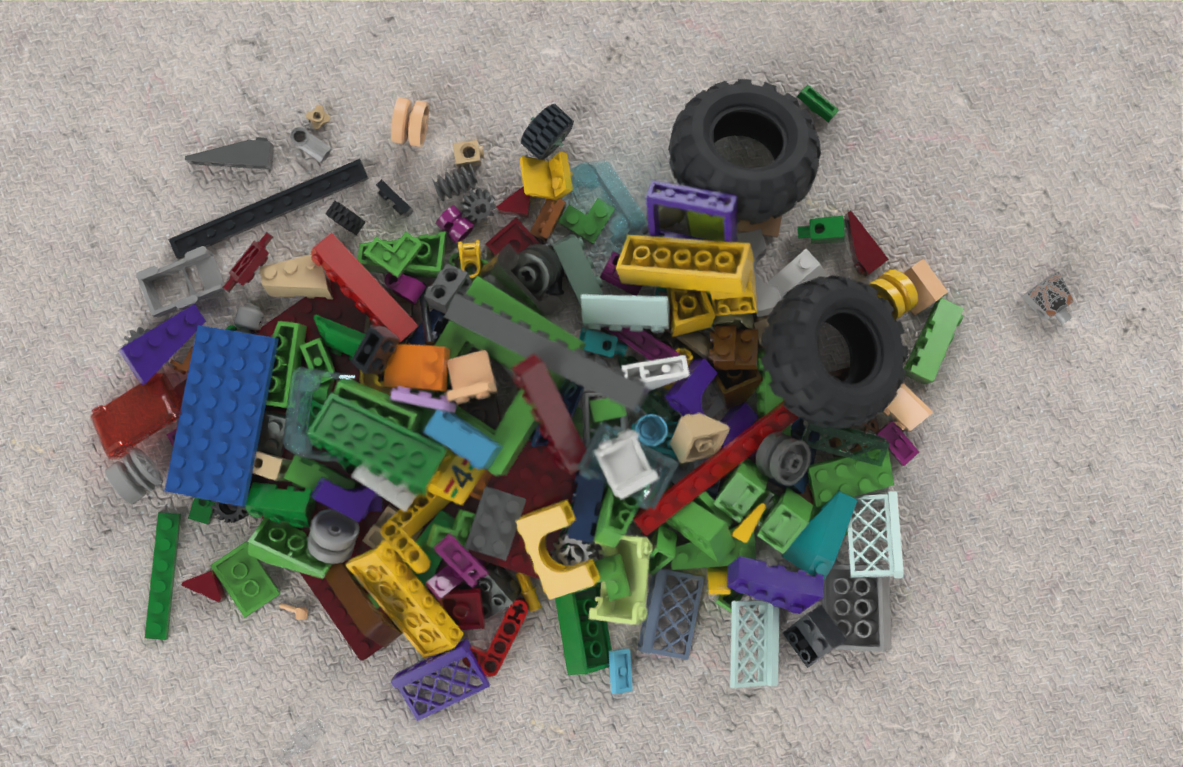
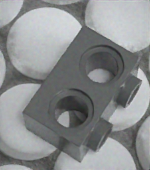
M447 263L444 269L438 273L437 279L432 286H429L426 290L424 297L429 307L446 314L454 295L463 296L464 293H467L472 285L471 278L468 272Z

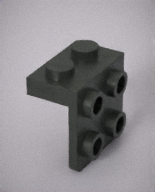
M488 563L486 566L489 574L477 580V584L473 587L480 588L485 619L512 605L521 592L518 583L513 580L505 568L492 563ZM468 583L461 586V589H473Z

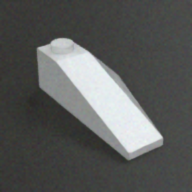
M806 248L768 281L767 284L777 286L781 300H783L786 292L796 285L820 276L827 277L821 264ZM752 313L755 321L757 318L756 313Z

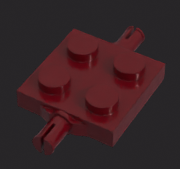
M266 232L260 241L256 242L254 240L229 271L230 279L222 287L230 293L237 283L244 286L245 283H249L254 278L256 269L259 266H263L268 260L269 252L266 250V246L274 238L272 235Z

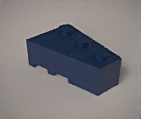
M585 465L581 471L576 473L575 484H578L577 491L573 492L571 502L574 504L573 514L576 519L570 524L567 538L590 543L594 541L607 480L601 468Z

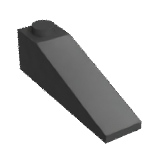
M256 137V140H246L185 156V161L191 165L272 170L274 145L267 138Z

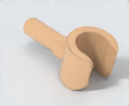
M284 603L279 605L280 608L295 612V619L297 620L308 618V609L306 607H295Z

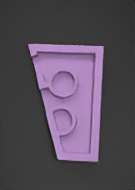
M400 386L393 388L390 399L450 412H455L456 402L448 401V397L440 395V398L431 396L432 393L424 391L415 393L411 392L409 388Z

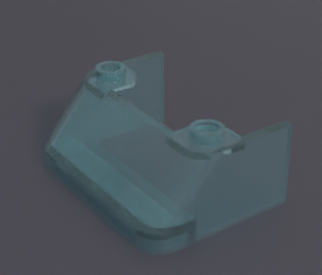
M299 367L293 371L291 376L283 445L286 450L297 456L324 461L343 460V456L338 458L331 453L311 450V440L307 436L312 394L313 391L319 388L321 376L337 379H354L355 375Z

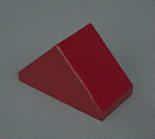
M521 187L496 206L499 214L529 217L531 196L526 195L524 187Z
M213 570L185 580L181 584V586L220 603L226 599L221 581Z

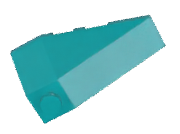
M838 491L821 508V512L813 520H809L806 527L781 556L810 575L815 576L816 573L824 575L825 581L837 558L857 499Z

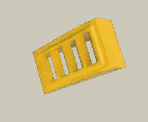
M763 503L758 505L732 532L731 536L744 543L748 542L766 505Z

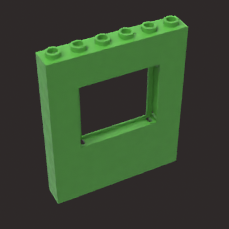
M476 276L466 293L476 298L474 302L479 305L484 302L493 306V312L497 314L503 311L513 316L512 321L518 323L521 320L531 325L530 330L536 333L539 329L550 334L548 339L554 342L558 338L568 343L567 348L573 351L576 348L583 351L587 345L481 277ZM451 320L435 344L438 347L451 349L450 359L468 355L472 347L479 351H487L490 358L513 373L512 367L526 359V357ZM547 368L558 391L566 377ZM448 372L447 388H448V386H449L450 383H451V379H450V374H449V372ZM522 388L496 430L457 405L455 412H453L503 446L491 467L487 469L495 476L499 474L507 475L539 421H535L530 413L533 410L531 405H528L522 397L524 393ZM410 389L411 392L419 393V391L432 393L431 396L436 398L445 393L443 391L437 393L431 390ZM409 403L424 410L419 423L424 429L436 411L440 410Z

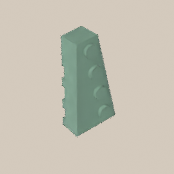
M570 234L550 244L560 260L561 267L566 273L567 281L572 290H574V295L580 307L581 294L604 295L601 290L603 283L599 275L595 276L592 271L595 266L590 256L586 257L583 252L586 247L581 237L577 239L576 235Z

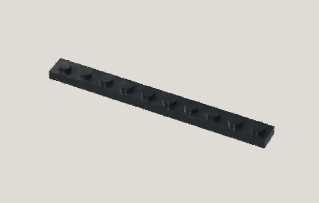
M357 159L168 240L175 257L180 259L185 257V254L201 246L207 248L369 178L361 159Z

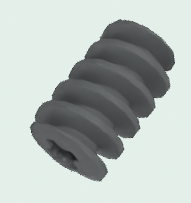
M471 163L468 164V171L462 166L460 167V174L453 169V176L445 172V179L437 175V182L433 180L441 201L445 200V194L452 198V191L459 196L461 188L465 193L468 192V186L475 190L476 183H478Z

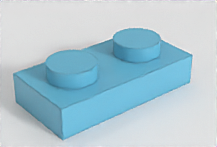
M630 649L610 650L611 693L620 694L633 691Z

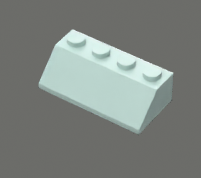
M581 294L582 321L585 326H588L589 330H601V327H609L611 331H622V328H630V331L642 332L643 328H648L652 332H664V329H669L670 302L667 297Z

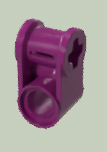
M389 272L384 279L385 285L392 289L394 294L414 305L426 288L417 279L404 274L397 278Z

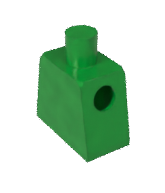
M843 215L809 219V226H797L798 239L811 238V244L840 243L845 240ZM818 228H821V229L824 230V231H823L822 233H820V234H818V233L815 232L816 229H818Z

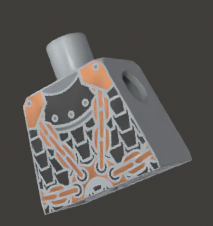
M1060 272L1050 275L1021 296L1044 320L1055 316L1062 325L1072 318L1065 308L1072 304L1074 299Z

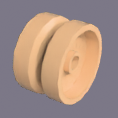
M401 97L397 99L391 126V140L393 143L404 145L407 139H409L411 146L423 147L429 122L428 102L417 100L412 108L410 99Z

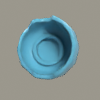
M644 415L638 419L635 425V432L639 434L637 439L646 446L654 447L661 444L668 434L665 421L657 415Z

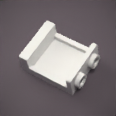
M629 429L619 432L617 434L618 437L613 440L608 439L601 442L599 447L594 449L614 496L621 499L659 479L656 471L650 469L637 440L639 437L638 432Z

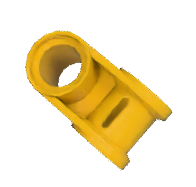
M476 240L473 243L459 241L458 249L461 270L466 272L469 266H475L477 268L476 273L469 275L471 281H474L476 276H481L480 240Z

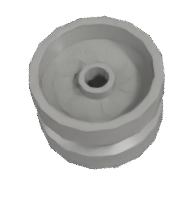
M334 509L320 511L315 515L311 524V531L307 540L308 550L312 556L325 563L337 564L344 562L351 557L354 551L355 541L359 533V525L357 521Z

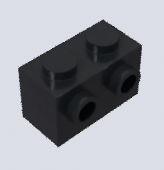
M370 325L350 362L364 374L380 375L386 368V363L391 354L395 352L400 338L386 327Z

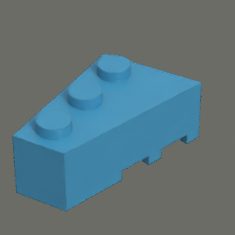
M437 410L423 431L439 443L452 449L456 455L470 460V464L479 470L481 468L489 469L503 446L450 411Z

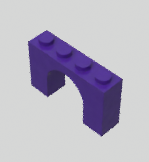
M702 358L693 360L688 366L689 376L676 381L664 396L669 401V405L683 417L699 413L705 415L701 405L702 395L706 387L717 375V372ZM746 402L730 408L719 421L730 428L720 449L752 426L758 418V415Z
M324 477L320 478L311 494L315 500L357 522H360L361 518L364 519L367 516L370 502L379 495L364 484L357 488L348 489Z

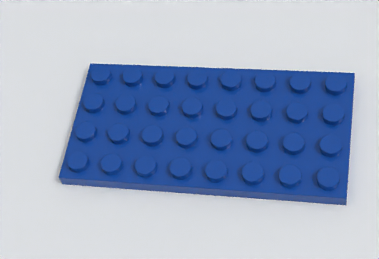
M198 325L165 492L246 507L279 339Z

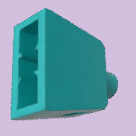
M581 328L579 339L587 344L584 350L612 358L614 354L625 355L627 344L618 342V337ZM604 341H607L606 348L602 347Z

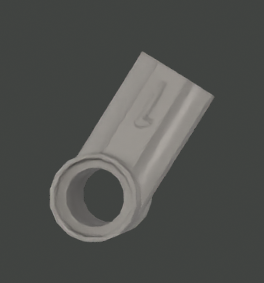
M296 127L290 133V138L294 145L320 163H323L330 155L332 148L310 134L305 128ZM298 134H306V139L303 142H296Z

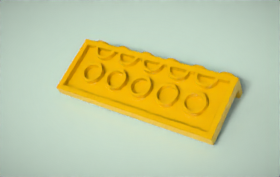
M387 540L382 541L377 548L350 559L346 564L347 568L424 659L454 649L463 636V632Z

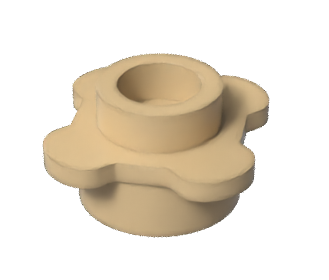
M316 105L313 111L306 113V119L313 123L314 129H320L331 119L330 115L324 112L322 105Z

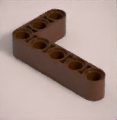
M333 563L325 575L329 585L360 631L369 639L386 648L401 636L402 632L390 618L376 609L355 576L347 568L346 563Z

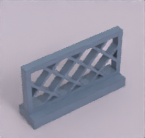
M662 568L651 576L646 601L647 618L642 622L637 647L640 652L688 660L704 582L703 576ZM667 575H673L679 581L671 589L666 584ZM690 579L698 580L697 588L690 593L684 584ZM682 586L687 595L677 601L672 592ZM670 594L675 604L665 610L662 600ZM690 598L693 608L685 613L680 604ZM678 607L683 616L673 622L668 613ZM666 615L671 624L661 631L658 621ZM686 619L689 623V629L681 634L676 625ZM674 627L679 637L669 643L664 633ZM662 636L667 645L660 650L653 649L654 641ZM680 640L685 644L684 654L676 653L672 647Z

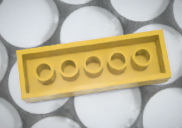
M627 235L616 270L622 284L744 294L754 258L751 246L748 243Z

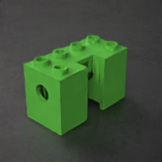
M746 458L734 468L721 485L713 504L739 523L743 516L747 517L761 503L765 504L766 508L757 523L760 526L757 536L784 554L809 523L813 505L789 487H786L780 496L766 487L769 477L762 475L758 471L757 465Z

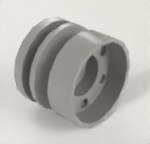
M134 448L130 451V454L124 455V463L116 461L105 470L106 477L112 487L130 504H135L145 496L144 488L152 491L155 489V485L158 486L163 483V477L156 464L139 448Z

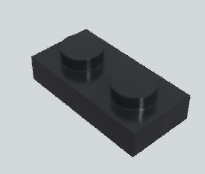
M382 179L376 184L379 189L377 193L385 201L390 199L394 203L392 208L398 214L402 215L404 213L409 217L414 212Z

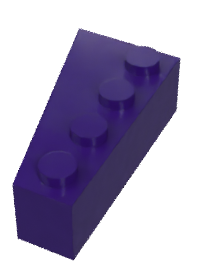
M193 304L123 346L118 351L143 386L197 331L198 325L202 326L206 320L196 305Z
M741 556L728 566V588L738 593L752 596L757 600L771 603L775 607L787 609L792 613L800 614L823 598L824 575L816 573L815 577L806 575V571L799 569L797 573L785 570V566L781 565L769 567L766 566V562Z

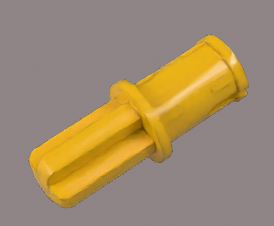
M517 572L516 577L522 590L521 595H524L529 611L533 612L542 608L535 591L537 588L533 587L530 577Z

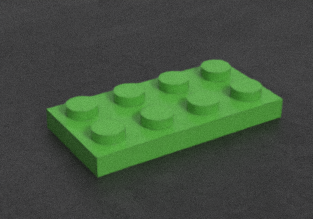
M885 444L809 465L807 469L813 504L816 507L825 505L838 491L855 497L894 485L888 446Z

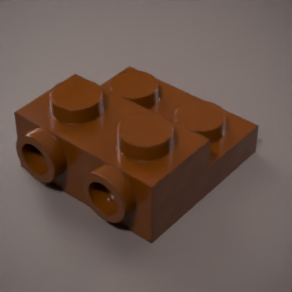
M736 325L715 326V332L710 334L711 344H714V349L709 350V360L713 362L715 370L757 369L758 329L737 330Z

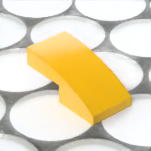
M728 566L707 567L708 593L730 594V588L727 587Z

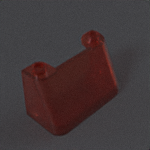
M156 372L143 386L138 384L107 405H100L94 408L90 419L107 457L112 460H120L124 455L128 454L127 450L131 451L135 445L162 428L174 424L173 422L178 420L182 414V401L174 391V387L166 374Z

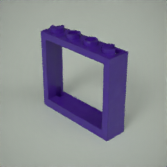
M652 180L646 194L649 236L659 237V235H662L666 238L714 241L660 230L659 204L724 217L725 242L737 243V196Z

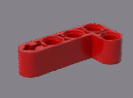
M518 598L510 605L488 651L474 645L470 647V650L477 654V662L485 676L492 677L499 672L528 613L529 608L524 599ZM522 604V609L525 611H520L517 619L521 621L518 622L515 618H512L516 611L514 605ZM510 622L515 625L513 633L505 631L504 625ZM496 642H503L506 645V650L498 652L495 649ZM467 656L462 658L464 665L470 668L471 663ZM493 661L497 668L494 671H489L486 669L485 663Z

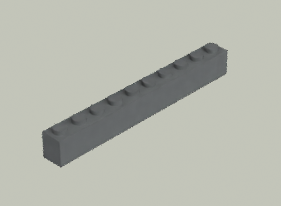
M466 293L463 296L454 295L444 316L445 318L526 358L535 354L544 362L546 368L632 411H640L650 388L644 386L646 383L644 380L635 376L632 380L625 376L627 372L617 367L611 370L606 367L607 362L596 357L593 361L587 358L588 353L578 348L573 351L567 348L568 343L558 338L554 342L548 339L550 334L539 329L536 333L530 330L531 325L521 320L516 323L511 320L513 316L503 311L497 314L493 312V306L484 302L479 305L474 302L476 298Z

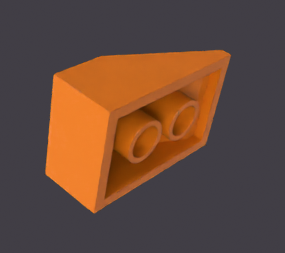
M397 344L395 352L391 354L386 363L383 386L396 388L400 386L409 389L447 392L449 372L447 362L450 359L451 349L438 346Z

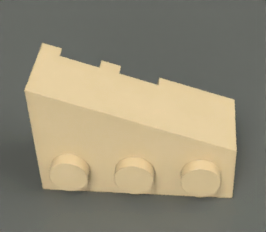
M311 255L259 267L262 286L269 296L294 298L295 296H307V298L326 297L327 299H333L330 279L327 277L324 268L317 266L313 262Z

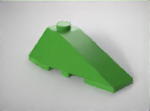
M264 517L248 540L249 555L271 565L324 578L333 564L325 563L312 556L307 547V535L288 522L276 523L271 521L270 518Z

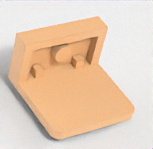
M483 350L448 360L447 365L453 388L452 391L447 392L448 401L463 404L469 402L470 398L483 399L489 397L490 393L497 392L487 351Z

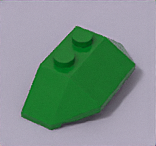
M314 315L313 319L325 346L330 347L329 352L339 356L345 353L350 355L349 360H351L365 334Z

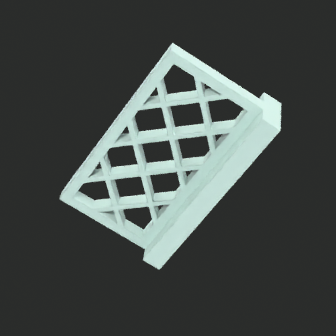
M888 491V494L859 495L853 497L864 507L858 514L853 511L852 515L855 517L852 520L850 519L848 525L851 578L894 576V579L903 578L897 491ZM875 501H884V508L879 513L871 507ZM867 509L876 515L869 523L861 517ZM878 518L886 523V527L881 532L872 526ZM857 519L866 525L860 533L852 528V524ZM868 529L877 535L871 543L862 536ZM880 538L888 546L883 552L873 546ZM858 539L867 545L861 553L853 548V544ZM870 548L879 555L872 563L863 556ZM883 558L889 563V570H879L875 564ZM859 559H862L869 565L864 571H855V564Z
M763 600L732 601L730 687L778 686L779 607H775ZM759 605V616L757 617L753 611ZM739 606H743L746 610L742 618L739 616ZM751 616L754 623L749 628L745 622ZM741 627L746 632L742 639L739 638V630L741 629ZM757 627H759L758 638L753 634ZM749 638L754 642L750 649L745 645ZM742 648L746 654L740 661L738 653ZM758 648V659L756 660L752 654ZM750 659L753 662V666L748 671L744 665ZM757 669H758V681H756V680L752 677V675L755 673V671H756ZM742 670L745 677L741 682H738V674Z

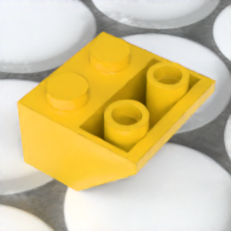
M753 266L744 294L710 291L715 316L757 313L756 279Z

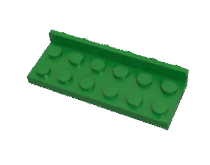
M333 393L329 395L307 432L310 443L320 449L325 447L330 450L329 452L338 458L343 456L357 467L362 465L368 468V471L375 476L380 477V475H383L396 486L401 484L408 487V491L415 495L422 494L426 496L427 488L448 451L446 447Z

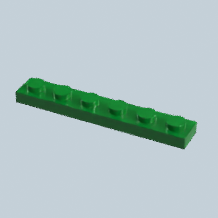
M158 512L145 638L168 639L181 514Z

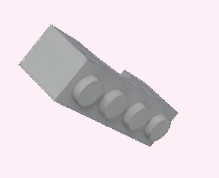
M759 229L738 234L737 243L750 244L754 258L753 268L757 294L756 316L759 318L770 315L777 302L781 300L778 287L763 282L755 271L757 262L766 254V245L762 231Z

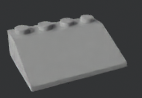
M834 564L824 581L822 606L846 638V641L835 649L882 652L892 649L890 577L851 578L850 564ZM855 564V571H864L869 565ZM875 564L879 570H889V564Z

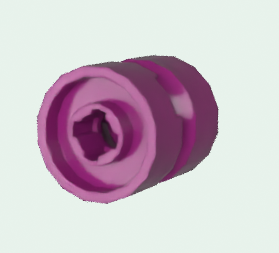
M455 205L445 210L435 223L443 232H448V237L456 245L459 241H463L475 227L467 217L462 218V212Z

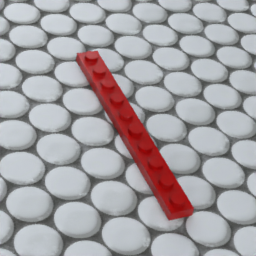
M784 401L637 513L633 517L634 522L641 532L647 536L757 451L762 441L769 434L783 431L799 417L783 406Z

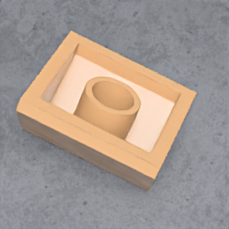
M924 259L903 273L911 280L917 291L918 302L910 310L914 316L948 292Z

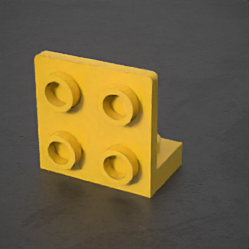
M560 151L549 161L527 156L519 158L524 193L526 195L558 200V198L562 199L573 190L566 152Z

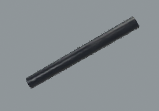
M425 288L419 298L426 346H434L430 309L424 297L427 290Z

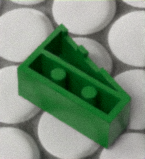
M253 482L246 503V510L249 515L255 518L267 517L276 523L288 522L298 528L310 526L317 505L315 499L311 496L312 489L306 488L305 492L295 491V487L288 486L287 490L278 489L277 485Z

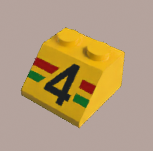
M442 445L448 451L427 490L454 503L463 505L485 470L483 468L481 470L475 468L470 464V460L456 455L452 449Z

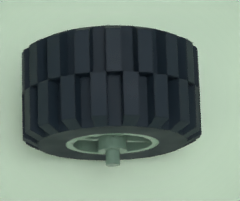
M552 104L543 109L535 118H531L532 122L524 131L521 144L535 157L542 160L553 153L559 146L562 147L564 145L562 142L570 133L574 121L556 104Z

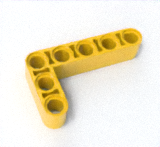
M429 491L426 496L422 494L417 495L406 512L400 509L383 524L380 530L382 537L387 540L399 556L416 573L426 571L430 566V559L411 537L450 502V500Z

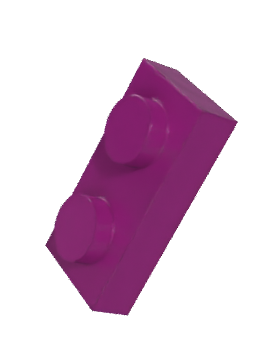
M889 421L875 434L883 444L888 446L890 453L902 466H905L919 453L917 448L893 421Z

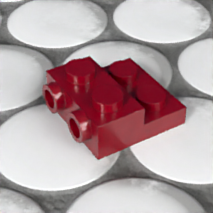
M457 585L440 600L435 597V600L460 630L485 629L480 588L461 589L460 585Z

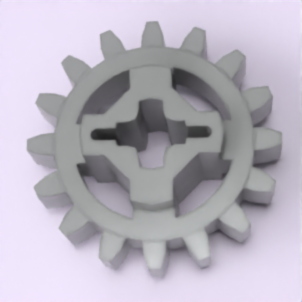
M568 533L558 538L559 541L553 544L556 549L551 551L555 555L553 560L562 565H574L592 558L593 561L597 560L596 557L592 556L596 549L590 548L593 543L567 538ZM566 543H570L567 548H564Z

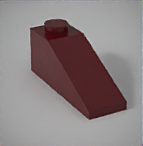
M850 210L844 216L852 260L855 263V270L860 275L863 274L866 277L889 259Z

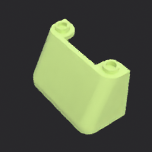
M625 534L614 548L595 541V544H600L602 550H599V554H602L603 558L622 554L631 596L609 601L605 581L601 582V594L595 597V601L599 602L595 608H590L589 619L633 625L641 624L647 618L646 597L649 555L652 552L651 542L646 537Z

